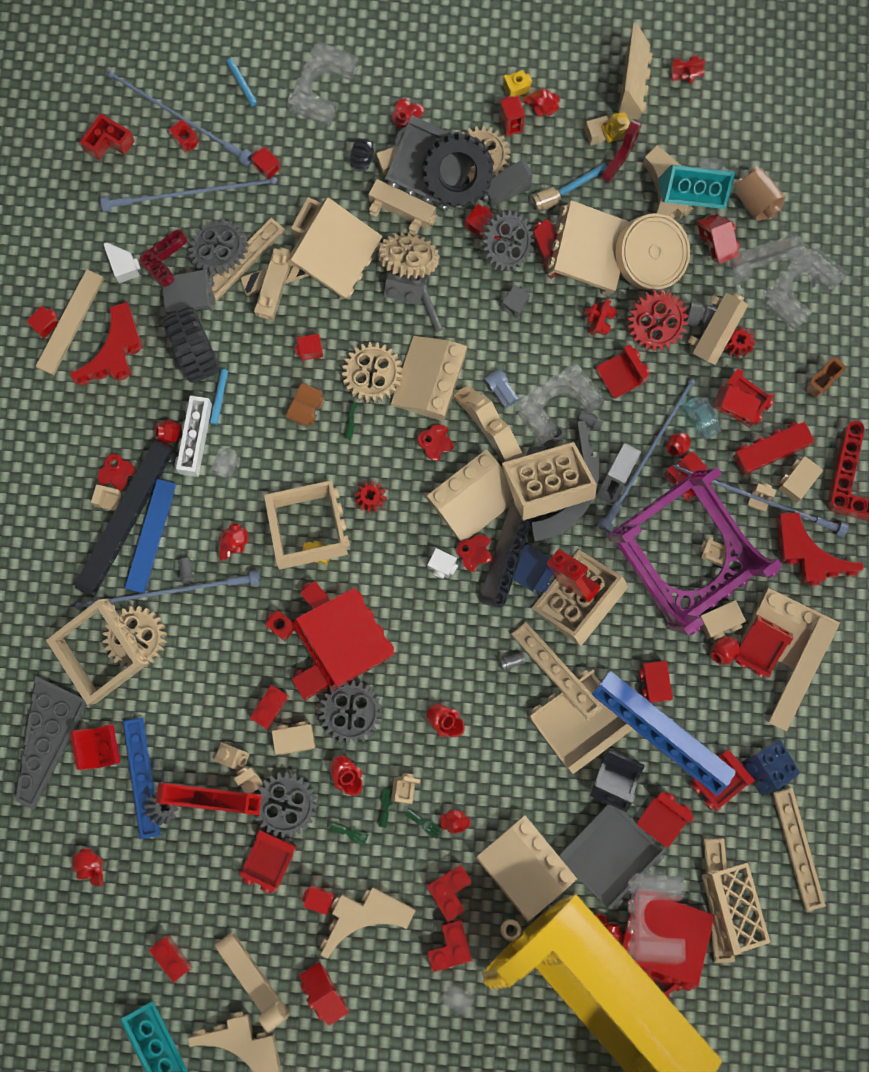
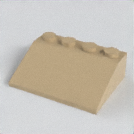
M633 23L626 51L619 113L625 112L628 118L640 120L641 113H645L646 102H643L644 96L647 97L648 85H645L646 80H649L650 69H647L648 64H651L652 52H649L650 44L637 23Z
M413 336L403 366V372L401 373L403 380H399L401 386L396 387V393H394L391 406L444 422L467 354V346L448 340Z
M574 442L502 463L515 505L523 520L595 499L597 484Z
M487 449L427 495L428 503L460 542L462 540H469L510 507L513 498L504 470Z
M578 550L573 558L588 567V571L584 575L598 583L601 589L590 602H587L562 586L556 578L546 593L544 592L535 603L532 610L566 637L582 646L627 590L628 585L621 575L581 550Z
M768 588L763 592L740 643H742L756 617L759 615L793 633L791 644L787 645L778 662L794 669L819 616L838 626L840 623Z
M526 816L514 823L475 857L527 922L577 880L575 875Z

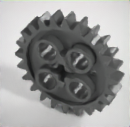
M511 210L498 211V214H492L493 219H486L488 225H483L485 232H480L484 236L483 239L479 240V242L483 243L480 250H485L482 257H488L486 263H490L492 268H497L499 271H515L516 267H522L521 262H527L525 256H531L528 250L533 249L530 243L534 242V239H530V236L534 232L529 231L532 225L526 224L528 219L523 218V214ZM494 236L518 242L519 246L516 244H510L506 241L497 240L494 238Z
M215 219L214 224L208 221L207 227L201 225L203 230H196L198 235L191 236L194 242H189L191 247L188 249L191 254L189 257L194 266L199 271L206 270L208 273L210 272L212 276L216 272L221 276L224 270L229 274V268L236 270L234 265H241L239 260L245 259L243 253H248L246 247L249 244L246 241L247 237L243 229L239 228L237 223L233 225L231 220L226 223L225 219H222L221 223Z
M353 680L351 686L346 683L344 687H339L334 691L331 690V695L324 694L327 701H321L325 708L319 709V711L324 712V715L320 716L319 719L326 721L322 724V727H329L326 733L333 732L332 739L339 736V743L346 739V743L349 745L351 739H353L354 743L357 744L358 738L365 742V735L372 737L371 730L377 732L374 725L381 724L377 717L383 716L382 713L378 712L383 707L376 705L380 698H373L376 692L369 693V685L363 689V682L356 686L355 680ZM351 695H354L353 710L356 714L352 715L351 730H348L349 715L346 711L350 710ZM346 697L348 701L346 706L339 707L337 705L338 698ZM360 698L367 700V706L363 709L356 706V702ZM339 716H343L346 720L342 727L335 725V719ZM363 718L365 726L363 728H356L354 725L356 719Z
M286 772L283 778L281 773H278V779L271 775L270 783L266 780L263 781L266 786L265 788L258 787L261 794L257 795H262L260 816L256 818V821L263 820L260 827L262 828L267 825V833L273 829L274 836L281 832L282 838H284L286 832H288L290 837H293L294 830L300 834V827L307 829L305 823L313 822L309 816H316L312 808H317L318 805L313 804L312 801L316 800L317 797L311 796L314 789L308 790L307 788L310 782L303 784L304 777L297 780L296 773L292 778H289L288 772ZM278 786L282 787L285 791L284 796L280 798L274 795V789ZM301 793L304 797L303 802L295 803L292 799L293 794ZM272 798L280 802H284L287 799L289 800V805L300 807L302 811H297L290 807L283 810L282 805L269 802L268 799ZM269 806L277 807V816H269L267 812ZM287 813H296L297 821L294 823L288 822L286 819Z

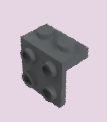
M390 270L386 279L384 297L420 306L428 275L424 274V278L417 275V279L410 275L408 279L406 275L400 277V273L393 274V270Z

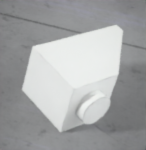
M104 243L118 283L140 276L138 269H141L137 258L133 259L130 252L109 243Z

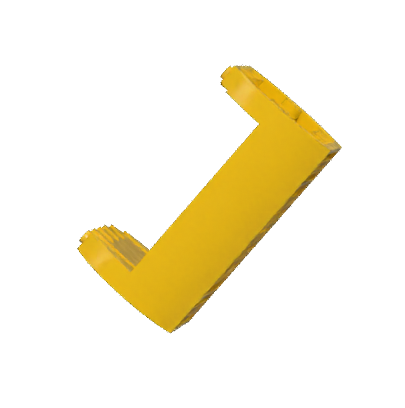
M576 894L556 901L522 931L519 938L512 941L481 973L484 977L482 980L489 989L497 990L498 988H510L518 979L521 980L532 969L536 968L625 1072H716L722 1062L719 1056Z

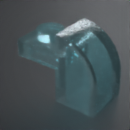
M697 396L682 404L683 411L693 420L695 431L704 440L721 432L717 415L707 400L702 401Z

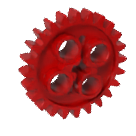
M660 289L658 294L655 290H652V295L645 292L644 299L639 296L640 302H633L635 309H629L632 315L627 316V319L632 321L627 324L629 328H632L628 331L630 335H634L632 339L634 341L638 340L637 344L639 346L644 344L645 349H648L651 345L653 351L656 350L657 346L661 351L663 350V345L670 348L671 341L677 344L675 338L682 339L679 333L686 332L683 325L688 324L684 320V318L688 317V314L683 313L687 309L685 306H681L683 301L681 299L677 300L678 296L675 294L671 297L670 291H667L664 295L662 289ZM663 303V308L660 311H656V306ZM648 315V320L645 323H641V318ZM657 317H658L659 320H660L659 323H656V320H655V319H656ZM673 317L674 322L671 325H667V320ZM659 330V334L656 337H652V332Z

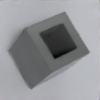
M514 285L502 302V309L518 318L530 300L529 292L523 287Z

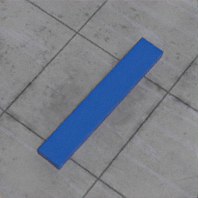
M157 479L125 586L127 590L142 594L146 591L177 486L176 483Z
M144 718L123 721L140 839L161 836L160 825H156V821L154 823L149 822L151 816H144L148 812V809L143 808L144 805L148 804L146 799L147 797H152V793L155 792Z

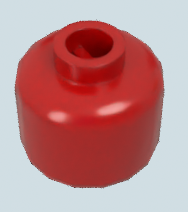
M728 636L721 637L711 646V657L720 665H729L735 660L736 655L740 654L738 641Z

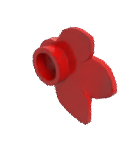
M406 98L401 99L395 106L396 111L393 113L392 120L396 127L404 128L408 125L411 116L420 118L423 115L424 107L415 103L410 105Z
M434 425L429 431H423L418 435L417 442L421 448L425 449L426 456L429 459L440 461L441 453L449 452L454 448L452 440L445 436L448 427ZM425 437H429V443L425 441Z
M111 454L105 459V466L99 470L98 482L101 486L111 482L116 489L122 491L127 485V477L136 474L135 468L132 463L123 461L122 457L118 454ZM117 461V466L112 467V462Z
M476 535L471 540L459 542L457 553L462 558L463 565L467 570L476 572L478 564H485L493 560L486 548L491 542L489 537ZM464 546H469L467 552H463Z

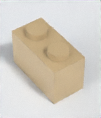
M309 197L307 198L291 227L294 238L300 239L320 202Z
M803 457L801 460L797 459L791 466L793 471L790 475L786 473L779 482L782 485L778 490L795 503L803 498L823 471L822 468L807 457Z
M736 600L700 616L704 622L701 627L707 639L713 637L714 640L725 636L724 632L727 630L734 632L743 628L741 624L746 622Z
M307 722L296 723V727L288 728V725L277 726V730L272 731L275 755L277 756L316 749L313 725H308Z

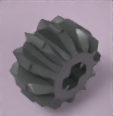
M157 792L152 793V797H147L146 799L148 804L143 807L148 809L144 816H151L149 822L154 823L156 821L158 826L163 823L169 824L170 819H175L176 815L174 812L178 811V808L174 807V805L155 803Z

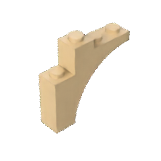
M657 145L645 157L643 166L650 173L656 185L658 194L656 214H664L673 219L676 217L680 220L683 216L687 217L693 210V207L691 205L664 203L657 180L671 164H680Z
M469 385L453 395L456 401L467 411L482 430L502 463L524 457L509 425L499 417L489 398L484 394L480 395Z
M374 887L371 891L367 889L362 899L365 902L364 905L342 894L340 898L336 897L331 907L334 909L332 914L339 917V919H334L329 929L332 933L329 939H324L320 947L323 950L321 956L328 959L335 947L346 936L369 925L391 924L407 929L416 909Z
M243 1011L232 1013V1017L227 1020L228 1027H225V1024L214 1026L213 1031L197 1030L188 1038L189 1047L208 1045L223 1048L234 1053L253 1072H282L274 1033L269 1034L265 1031L256 1034L257 1037L254 1038L249 1013L244 1014Z

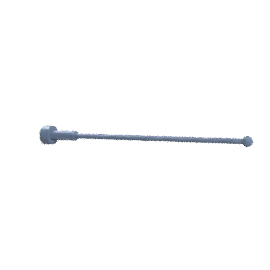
M113 71L107 72L109 78L116 79L223 145L224 149L239 157V162L243 165L248 166L252 161L253 153L245 149L242 151L229 142L220 140L119 78Z
M272 177L269 180L133 199L127 197L110 200L109 196L101 197L103 212L111 211V207L131 205L132 202L267 183L276 184L277 178Z
M694 379L688 380V385L686 389L684 390L683 394L681 395L680 399L678 400L677 404L675 405L674 409L672 410L671 414L669 415L668 419L666 420L665 424L663 425L653 444L649 448L648 452L646 453L645 457L643 458L642 462L640 463L639 467L637 468L636 472L634 473L633 477L631 478L630 482L628 483L618 502L615 501L614 505L610 509L605 519L601 518L599 520L597 526L601 530L610 533L613 529L614 525L612 524V521L622 506L621 502L623 501L624 497L626 496L627 492L629 491L630 487L632 486L642 467L646 463L647 459L649 458L650 454L652 453L653 449L655 448L656 444L658 443L659 439L661 438L662 434L664 433L665 429L667 428L668 424L670 423L671 419L673 418L674 414L676 413L677 409L679 408L689 389L691 388V386L695 385Z
M674 464V467L680 472L688 475L694 473L681 468L678 464ZM716 480L710 482L785 511L800 513L801 517L836 531L835 535L844 538L848 531L849 524L843 521L837 524L821 517L815 518Z
M258 570L249 571L250 575L227 578L226 581L108 600L112 603L225 584L231 586L251 582L252 586L260 585ZM96 601L88 603L77 602L75 607L80 610L83 607L91 606Z

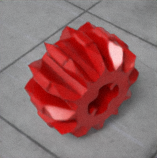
M739 326L738 330H734L724 350H730L729 356L735 353L736 358H739L741 355L746 357L748 352L751 353L754 350L752 346L756 344V341L752 340L754 334H748L749 328L744 331L743 327Z
M374 481L370 482V486L363 482L364 488L361 486L357 487L360 493H354V497L358 498L355 503L356 505L361 504V511L367 507V513L371 512V508L378 512L377 506L383 508L384 504L381 501L387 500V497L383 496L386 490L380 489V483L374 487ZM368 494H372L374 499L369 500Z

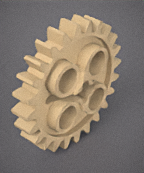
M476 126L474 132L470 128L468 129L470 136L480 139V142L484 141L486 147L489 145L496 147L494 150H488L494 164L493 178L505 171L504 168H509V163L506 161L511 160L508 155L510 154V149L507 148L508 142H503L505 140L504 135L499 137V131L493 134L492 127L488 131H486L485 126L482 127V130H479ZM475 165L470 167L465 181L469 178V183L475 176Z
M401 233V236L394 234L393 238L388 236V239H384L383 244H380L378 254L380 257L379 261L382 262V266H387V271L393 270V274L400 273V277L406 275L408 279L410 275L417 279V275L424 278V274L430 275V272H434L438 265L439 255L438 250H435V245H430L431 241L425 242V237L419 239L417 234L412 237L410 233H408V236H405L403 233Z
M369 342L366 348L364 344H361V350L355 347V354L349 352L351 359L345 358L347 365L342 366V368L347 372L342 373V377L347 379L343 381L344 385H348V391L353 390V397L359 394V401L365 397L366 403L369 402L370 398H373L374 403H376L377 398H380L383 402L384 395L391 398L389 392L396 393L394 386H401L400 382L397 381L403 380L402 375L399 374L403 372V368L399 367L402 365L401 360L396 361L398 355H392V348L386 351V345L380 348L377 342L375 347H372L371 342ZM374 357H377V360H376L375 366H374V367H375V373H373L372 387H371V388H368L369 383H370V379H371V378H370V373L372 372V369H373V359H374ZM364 359L370 361L368 365H361L360 363ZM382 362L388 363V366L386 368H380L379 364ZM360 377H365L366 381L364 383H358L357 379ZM378 380L385 382L383 386H376L375 383Z
M130 606L129 612L123 608L122 615L117 613L118 616L125 621V627L129 632L148 645V649L136 642L138 647L145 652L144 656L146 659L155 663L153 657L160 658L161 656L158 651L165 650L161 647V644L167 643V641L162 639L163 636L167 635L166 632L161 631L165 628V625L159 624L162 619L159 617L155 618L156 613L154 612L149 614L148 608H145L143 612L140 606L137 607L136 611L134 607ZM137 620V626L134 629H131V621ZM105 625L109 632L103 633V635L108 637V639L103 640V643L109 646L104 650L111 651L108 657H115L114 663L118 664L121 661V667L124 668L126 665L129 667L133 664L132 660L123 646L118 644V639L110 626ZM152 631V638L146 641L145 634Z

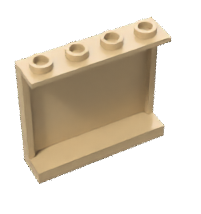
M327 197L321 201L286 263L291 267L296 265L339 295V300L349 298L354 291L353 286L355 282L358 283L363 276L362 270L370 264L373 251L376 252L380 247L381 242L379 241L382 235Z
M571 200L562 207L560 212L562 218L556 228L558 235L552 245L553 255L548 262V275L556 272L603 289L602 294L609 296L616 291L620 275L616 261L617 240L621 231L629 222Z
M585 670L577 677L592 694L600 681L595 676L594 670L590 672ZM554 693L546 699L548 703L543 707L540 704L530 711L532 715L529 717L571 775L633 730L631 726L600 701L598 702L603 706V709L588 721L563 693L559 695Z

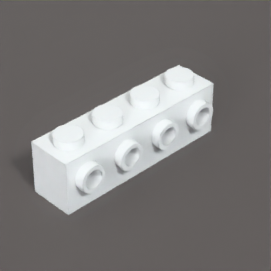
M190 396L189 402L186 404V420L182 424L183 435L178 445L180 451L179 456L175 460V468L181 475L199 477L212 408L209 398Z

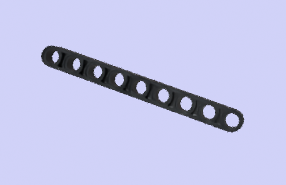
M157 439L153 442L75 584L76 590L90 597H94L97 594L151 496L157 479H160L174 453L173 447Z
M531 446L526 456L551 448L547 446ZM513 498L481 593V602L484 605L499 608L503 607L507 601L533 518L522 519Z

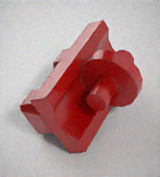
M698 55L691 56L689 61L683 62L680 58L674 59L672 63V81L687 79L689 84H693L694 78L704 76L705 59H700Z
M605 299L604 302H599L598 305L593 304L592 308L585 309L584 314L588 316L587 322L591 323L588 331L589 334L607 335L610 332L611 325L604 322L605 318L611 320L617 312V309L610 305V300Z

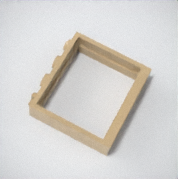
M332 480L264 495L275 558L279 570L348 555L346 548L350 547L348 535L344 536L343 531L346 530L344 519L340 520V515L343 514L341 503L336 501L340 497L338 488L333 487ZM330 496L339 543L284 555L276 508Z
M108 599L97 600L46 640L87 705L98 703L149 664L144 656L145 652L138 647L135 636L127 630L125 621L118 616L115 606L111 605ZM100 611L133 664L96 690L63 638L96 612Z

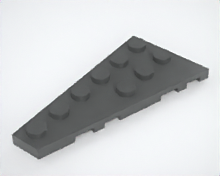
M35 676V688L31 700L32 707L25 737L24 756H22L21 762L22 769L15 799L16 802L33 810L36 809L71 739L70 732L76 729L87 707L82 697Z

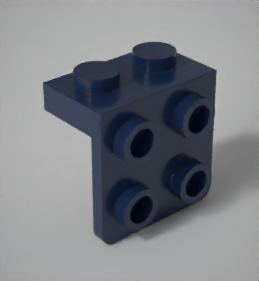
M526 545L522 551L513 580L538 596L542 591L546 593L551 585V582H549L552 575L555 576L546 564L550 557L531 545Z
M780 740L742 761L746 771L755 780L754 784L762 796L778 790L800 774L799 769Z

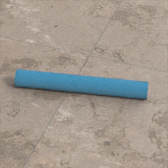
M232 58L227 59L226 63L252 107L255 106L257 101Z
M601 164L559 189L561 197L604 172L607 168L606 164Z
M221 369L210 420V424L213 425L218 424L228 374L226 369Z

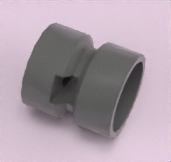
M691 301L688 317L686 318L687 325L696 327L699 324L701 328L706 329L718 307L708 304L704 307L700 302Z

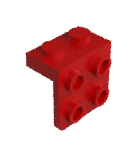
M631 344L624 347L621 354L597 367L598 374L613 398H618L643 385L649 378L650 372L648 367L642 364L639 359L640 354L636 348L633 349Z
M690 452L676 463L681 468L691 472L708 468L694 452ZM674 465L670 466L664 473L666 481L672 486H676L690 476L678 471ZM690 488L680 497L689 503L696 495Z
M114 724L95 729L73 730L70 732L74 763L77 770L98 769L120 763Z
M667 791L665 793L658 792L637 821V825L665 847H669L685 824L690 823L695 817L691 814L692 810L683 803L679 805L674 801L676 798Z

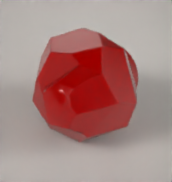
M172 420L155 425L156 439H161L162 442L173 443L183 435L182 426Z
M684 432L672 434L667 441L666 450L673 457L681 456L690 448L691 440L689 435Z
M450 809L447 814L441 815L442 830H448L451 834L463 832L471 824V819L461 811Z

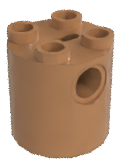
M755 166L749 171L748 176L744 179H738L733 184L735 187L733 193L742 201L743 206L755 221L770 220L780 213L786 197L774 181L769 178L763 168L759 169L758 166Z

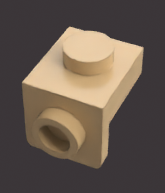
M758 483L753 488L751 494L770 501L774 498L777 490L772 489V486L769 484ZM750 498L748 501L749 507L762 512L767 510L768 504L753 498Z
M710 536L709 540H704L700 551L703 552L701 558L723 567L725 545L713 541L714 537Z
M221 742L214 761L240 771L245 767L249 753Z
M245 767L237 772L238 776L234 778L238 786H241L244 792L249 794L258 790L259 786L262 787L264 785L254 768L248 769Z
M403 773L401 777H394L391 801L408 805L412 804L415 784H420V779H415L414 775Z

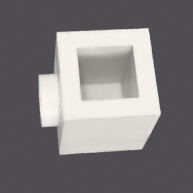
M436 548L427 568L434 571L433 575L441 579L444 577L449 578L450 574L454 575L458 568V564H456L457 558Z

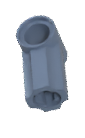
M501 369L484 378L487 388L490 392H494L504 409L518 401V397L509 386L508 379Z

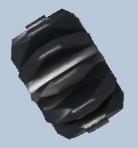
M357 138L355 140L349 160L351 167L358 170H367L369 168L375 148L372 141L365 138Z

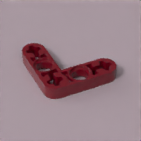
M633 119L628 126L622 146L601 177L605 182L610 183L632 152L637 143L642 123Z
M175 230L139 258V262L145 271L161 287H167L174 282V275L163 261L187 243L186 235L182 230Z

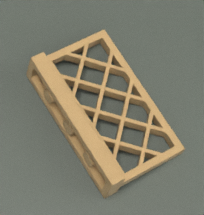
M744 863L702 875L723 955L735 956L741 954V952L769 944L770 939L749 864ZM740 869H743L745 875L743 882L736 878ZM724 874L730 878L727 886L722 884L720 875ZM734 881L741 885L738 894L730 890ZM745 889L750 893L749 901L742 898ZM728 894L735 898L732 907L728 905L726 900ZM739 901L746 905L743 914L736 910ZM750 909L755 911L756 914L754 922L747 918ZM734 914L741 918L738 927L733 925L732 917ZM745 921L752 925L749 934L742 931ZM756 929L761 932L763 940L757 941L753 938ZM739 934L747 938L742 947H739L738 943Z

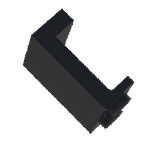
M608 749L602 760L590 796L627 812L635 798L633 795L645 765L635 759L622 755L618 751Z

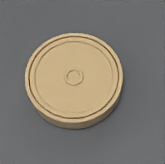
M648 214L630 221L621 231L616 244V261L620 272L630 284L643 290H658L675 284L685 273L690 259V244L684 229L677 221L664 214Z

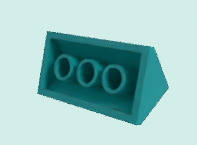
M671 164L657 179L662 201L664 203L726 209L735 172Z
M153 1001L120 1019L145 1072H188Z

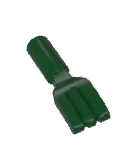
M353 402L350 409V421L347 424L344 437L348 440H352L355 426L353 425L354 412L357 408V402Z
M383 787L381 798L383 811H381L379 827H387L388 809L393 804V801H391L393 789Z
M410 809L405 814L415 823L421 824L424 831L437 839L442 831L441 827L432 821H424L421 816Z
M334 822L331 823L329 828L342 835H348L351 841L365 846L369 834L356 829L350 831L346 827Z

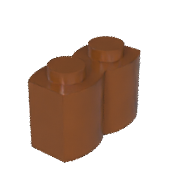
M836 357L830 359L808 382L805 390L815 399L820 397L842 375L846 366Z
M301 383L286 418L306 428L310 424L313 425L317 417L315 412L317 408L322 407L325 400L323 392Z

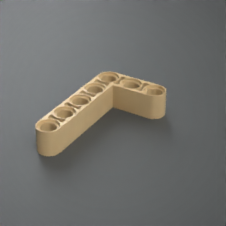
M231 932L215 945L216 949L261 1011L258 1019L264 1029L270 1033L288 1018L290 1012L239 939Z

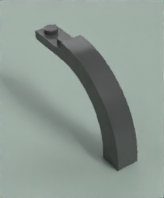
M580 421L576 425L579 450L597 484V489L600 468L599 456L591 457L593 456V447L588 442L590 428L589 426L586 427L585 421ZM592 500L566 507L557 515L546 520L532 522L530 527L533 545L553 540L570 530L585 514Z

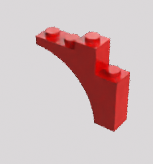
M128 302L110 307L111 327L105 345L92 361L70 373L76 385H86L91 380L105 379L108 375H111L114 380L119 381L125 380L128 376L132 375L126 354H136L141 349H144Z
M785 513L776 517L780 561L787 562V565H796L800 561L802 584L816 587L826 580V575L827 578H837L839 574H846V577H855L864 570L863 563L840 560L819 548L807 534L802 524L800 513Z
M158 782L155 803L259 815L262 795Z

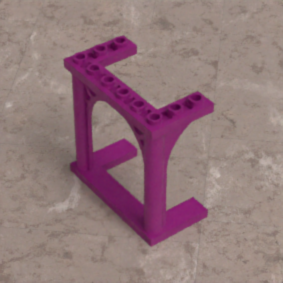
M718 467L696 470L606 535L610 542L617 544L668 620L666 625L669 630L686 635H693L700 630V626L704 624L700 618L703 615L702 612L717 606V601L734 593L733 590L738 586L746 585L750 577L770 578L779 572L778 569L783 566L779 559H768L763 556L747 540L709 483L722 475ZM691 488L722 535L725 544V560L720 573L710 584L698 590L682 591L669 586L661 579L634 537L642 532L639 527L641 523ZM734 550V554H738V556L731 557V551ZM731 561H738L741 565L740 570L732 571L729 568V563ZM727 572L732 575V576L726 577L727 580L724 579V575H725ZM676 593V599L673 598L671 594ZM697 594H699V595H700V599L697 598L696 601L694 602V596H696ZM687 595L689 597V606L686 609H682L680 605L681 598Z

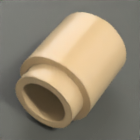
M553 187L536 193V196H533V202L537 211H544L559 205V200H561L558 189L555 190Z
M506 919L500 926V932L506 940L514 941L521 934V926L514 919ZM512 925L514 931L508 933L506 931L507 926Z

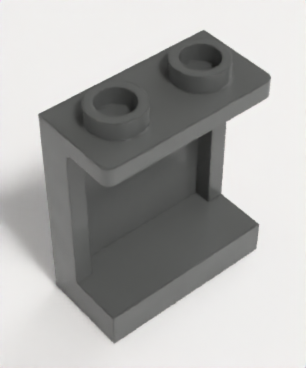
M206 270L174 275V282L167 287H163L164 306L167 315L187 306L193 307L194 310L206 308L209 311H214V304H216L215 295L212 292L214 279Z

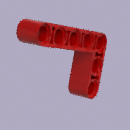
M854 420L842 432L827 507L833 513L869 522V499L851 495L865 431L863 423ZM850 428H854L857 431V435L853 434ZM846 445L851 446L853 448V452H849L846 448ZM842 463H846L849 466V470H845ZM838 481L844 482L845 488H841ZM834 499H839L841 506H837ZM853 503L859 505L860 511L854 509Z

